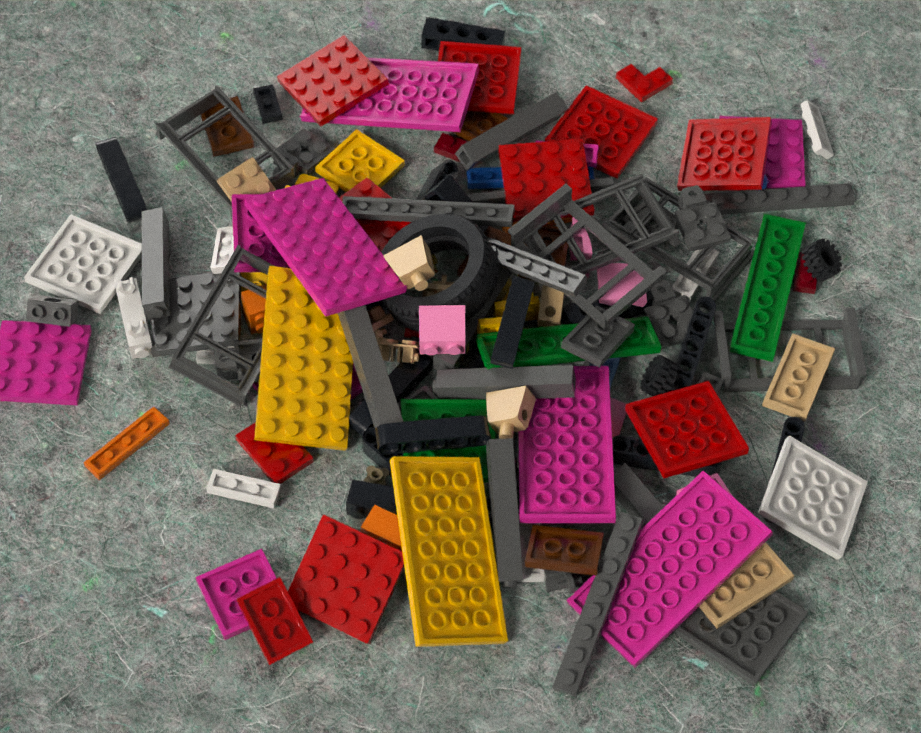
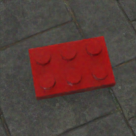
M256 422L235 435L236 441L273 483L281 484L314 462L313 457L303 446L254 440Z
M281 577L236 599L268 665L313 643Z

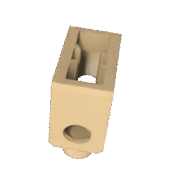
M422 236L383 255L402 283L407 285V289L415 287L416 290L422 291L428 286L427 280L435 275L431 252Z
M545 285L542 286L537 328L561 324L564 302L563 292Z
M527 386L486 393L487 421L492 429L499 434V439H511L514 432L523 431L528 428L536 398Z

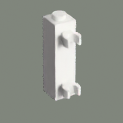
M129 277V280L125 281L120 279L115 282V288L131 359L145 358L152 355V343L142 307L137 279Z

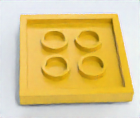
M356 129L315 167L316 173L328 181L338 184L340 189L347 192L366 177L379 188H382L405 166V160Z

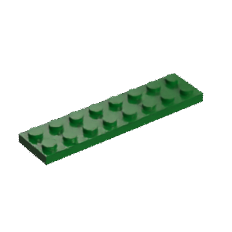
M764 213L729 352L773 362L806 225L805 222Z
M648 316L625 319L635 324L634 331L608 359L661 352L662 346ZM578 324L523 329L513 367L544 366L586 361L561 348L562 340ZM498 332L476 334V343L487 370L501 368V366L490 364Z

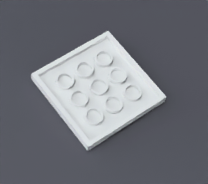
M70 214L24 276L26 283L61 298L79 300L78 305L102 314L116 294L115 282L120 279L125 281L142 257V244Z
M788 436L783 443L758 514L839 560L843 557L868 481L795 438Z

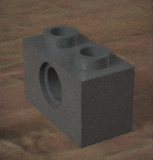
M35 294L27 300L26 321L70 327L77 322L79 300Z

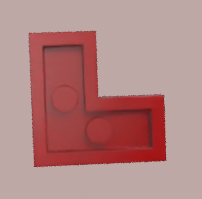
M631 63L616 72L615 76L641 103L673 84V78L661 67L644 76Z

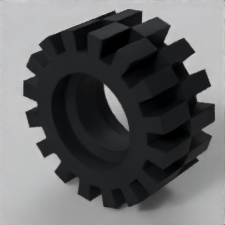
M824 238L809 244L802 252L804 254L802 260L806 261L803 264L805 267H808L807 272H811V276L813 278L816 277L818 281H825L841 271L840 267H842V263L839 262L842 260L841 256L837 255L839 251H835V245H830V241H825Z
M662 355L654 357L653 362H649V367H646V372L642 375L641 391L651 396L667 393V390L672 388L671 384L675 382L674 377L678 374L676 372L678 364Z

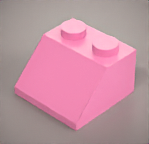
M465 305L419 306L420 354H465Z

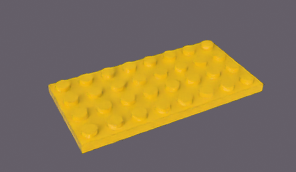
M269 266L254 440L346 451L348 445L353 359L338 313L325 316L291 268Z
M393 456L390 459L416 647L505 644L508 642L480 458Z

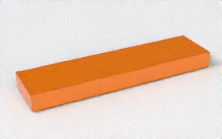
M153 406L84 461V466L97 479L101 480L170 424L169 419Z

